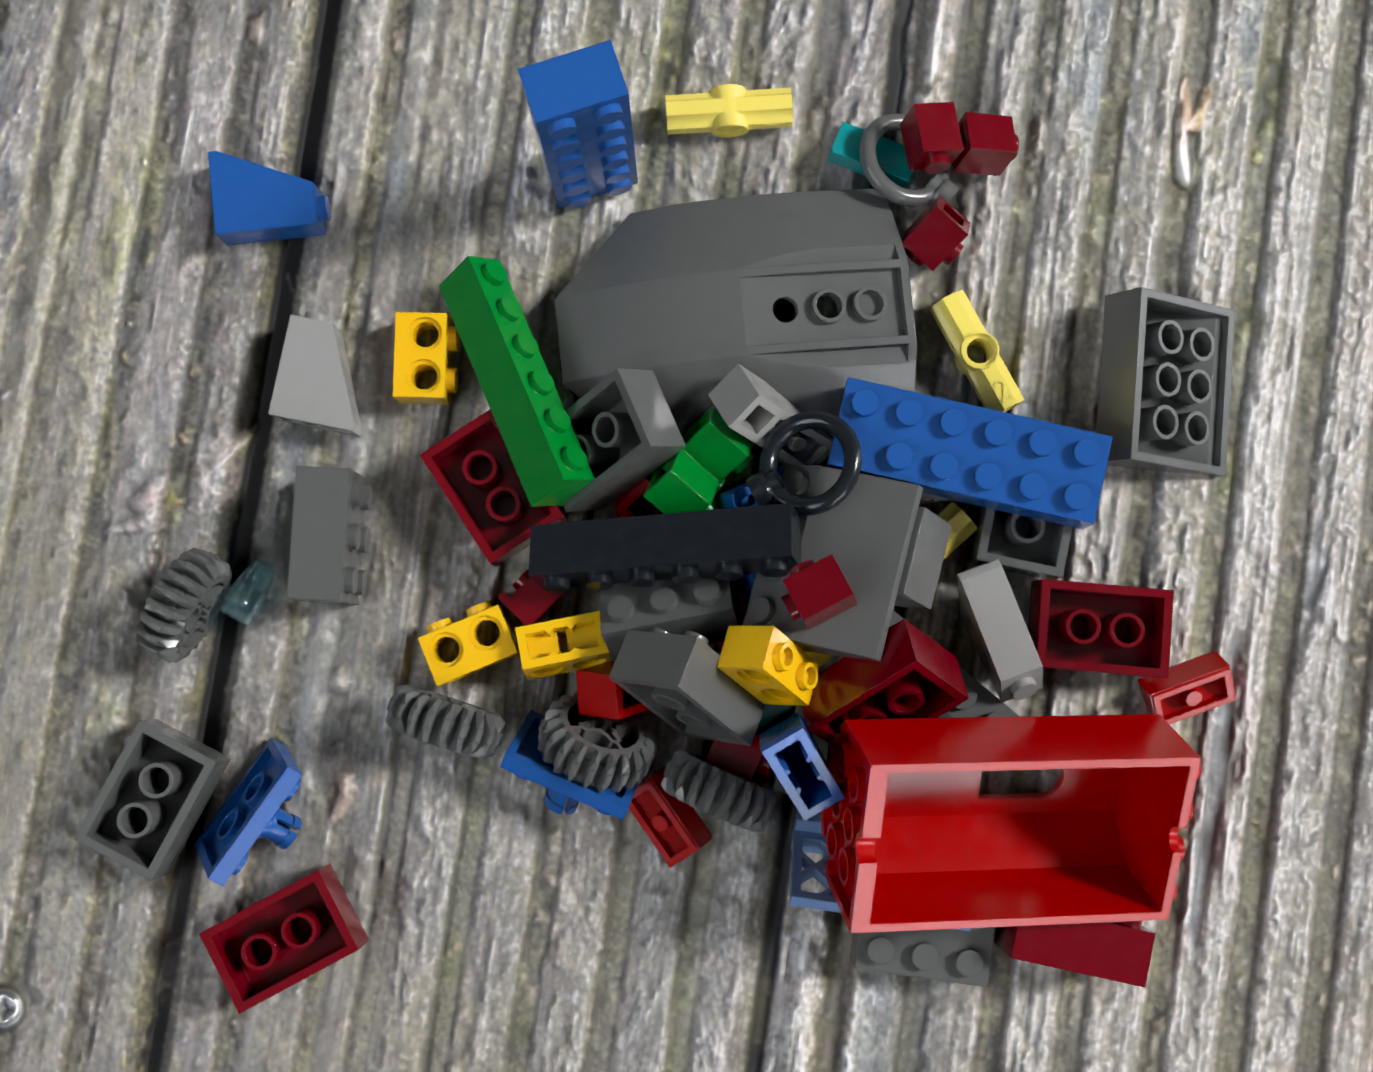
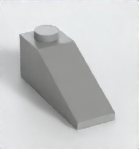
M737 364L708 394L728 427L762 448L768 436L780 423L793 415L802 413L766 381L740 364ZM821 429L801 431L785 443L778 458L793 465L819 466L829 456L832 438Z

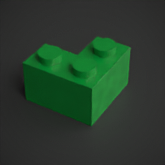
M715 405L709 408L681 435L686 447L658 467L650 479L643 497L663 514L713 510L717 503L713 498L723 486L725 477L731 471H734L736 474L741 472L754 456L751 452L754 442L729 428Z

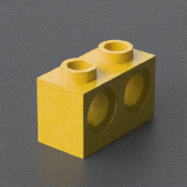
M395 313L393 397L400 404L451 405V393H457L458 369L452 368V351L459 350L460 335L447 313ZM428 329L437 330L438 339L432 346H419V337L424 331ZM425 371H435L437 373L435 384L429 389H419L417 386L418 377Z
M486 601L465 610L467 618L452 623L450 617L426 626L428 634L419 637L418 641L437 686H445L520 654L517 639L503 606L495 605L492 607L490 601ZM493 621L499 628V638L493 645L486 646L479 640L478 631L483 623ZM453 638L459 645V654L454 661L448 663L440 657L439 646L443 640Z
M600 611L515 627L522 669L527 681L573 672L611 661L610 652L601 635Z
M728 626L717 668L763 704L809 706L813 689L818 682L819 664L775 626Z

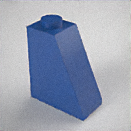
M219 151L208 152L215 235L227 246L326 235L325 221L331 220L330 202L328 196L323 195L312 181Z
M798 712L759 734L762 754L804 821L845 798L818 744Z

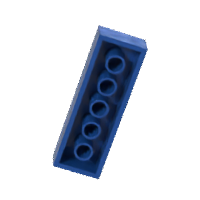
M611 40L518 69L544 163L559 208L568 206L569 209H576L592 202L593 197L608 193L609 196H617L631 190L632 185L638 183L629 93Z
M847 378L838 417L853 429L859 440L862 452L861 474L920 485L923 488L922 493L1082 530L1095 523L1113 436L855 378ZM833 436L826 467L842 470L844 463L843 449L836 437Z

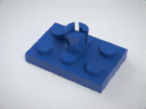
M530 710L507 749L500 768L514 773L521 779L530 780L548 788L543 801L547 808L554 813L562 815L565 809L566 815L573 814L579 802L595 808L602 814L612 815L623 820L639 782H636L632 789L622 788L619 793L613 792L609 788H606L601 793L596 787L588 786L584 789L583 784L575 780L568 782L567 775L553 772L554 764H548L543 761L544 753L537 749L539 743L537 736L539 733L538 727L544 715Z
M272 737L195 843L208 879L221 886L225 885L232 874L236 875L241 871L247 861L248 851L258 837H263L275 843V846L286 849L298 835L290 831V827L294 830H300L301 818L280 809V806L284 801H289L295 795L300 786L302 773L287 747Z

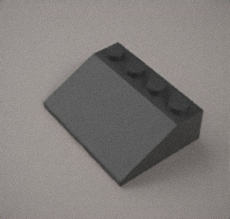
M1144 287L1105 295L1096 433L1113 436L1107 465L1128 469L1226 476L1235 310Z
M785 464L782 480L787 492L801 498H810L830 489L838 480L842 470L818 465ZM860 473L855 487L838 506L818 515H799L801 518V562L811 559L817 562L832 554L855 596L857 605L808 630L802 618L793 622L781 599L782 596L789 593L782 581L790 576L789 571L786 576L776 578L765 577L760 573H756L743 626H775L806 652L881 662L923 488L916 484Z

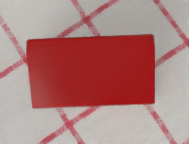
M1210 652L1169 667V678L1142 677L1138 679L1139 689L1149 714H1160L1169 725L1236 700L1230 665L1217 652Z
M663 767L638 784L629 809L671 868L700 850L712 839V834L692 806L677 800V798L663 790L661 787V781L664 776L663 771L665 769Z

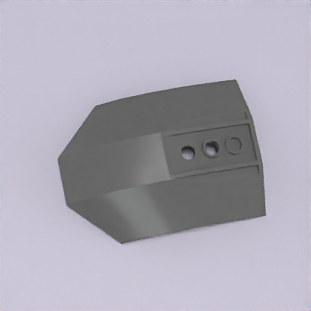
M875 189L761 194L674 204L630 213L554 300L562 386L580 399L616 368L653 370L681 435L714 405L708 394L737 364H740L766 381L801 412L822 411L838 417L848 377L915 392L917 338L908 259L889 201ZM828 297L835 302L837 314L834 318H827L820 314L817 308L818 298ZM786 299L794 305L796 315L793 321L781 322L774 316L773 304L775 301ZM823 430L828 436H830L833 439V435L831 433ZM753 443L751 450L762 449L756 443Z

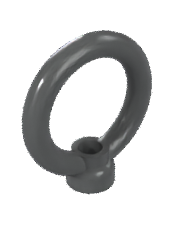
M897 113L887 114L872 121L862 134L859 144V158L866 178L877 192L896 204L908 207L929 206L939 195L948 202L955 195L959 188L949 179L950 168L933 174L931 180L922 189H905L892 182L882 171L878 163L876 146L879 138L884 133L901 131L900 123L906 115Z

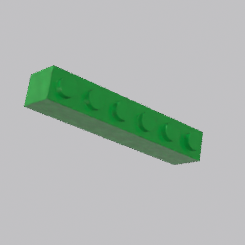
M467 256L439 285V288L531 507L563 506L595 480L587 462L586 454L580 446L571 425L570 417L563 407L553 378L547 370L538 344L530 331L522 307L517 301L507 278V272L500 260Z

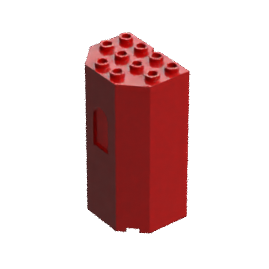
M1160 714L844 720L840 725L841 733L833 734L830 737L826 762L845 798L821 811L820 821L822 837H827V850L831 859L825 861L827 882L850 933L1169 919L1171 904L1177 895L1176 879L1179 864L1185 856V844L1178 831L1180 828H1187L1188 822L1192 819V800L1196 781L1201 776L1202 766L1201 757ZM1061 769L1060 777L1056 784L1045 792L978 795L982 771Z

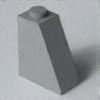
M306 311L304 317L290 314L268 414L283 422L361 437L363 428L342 332L330 322L331 317L311 311Z
M999 559L957 574L962 624L1001 703L1011 699L1022 700L1032 696L1037 690L1043 688V665Z

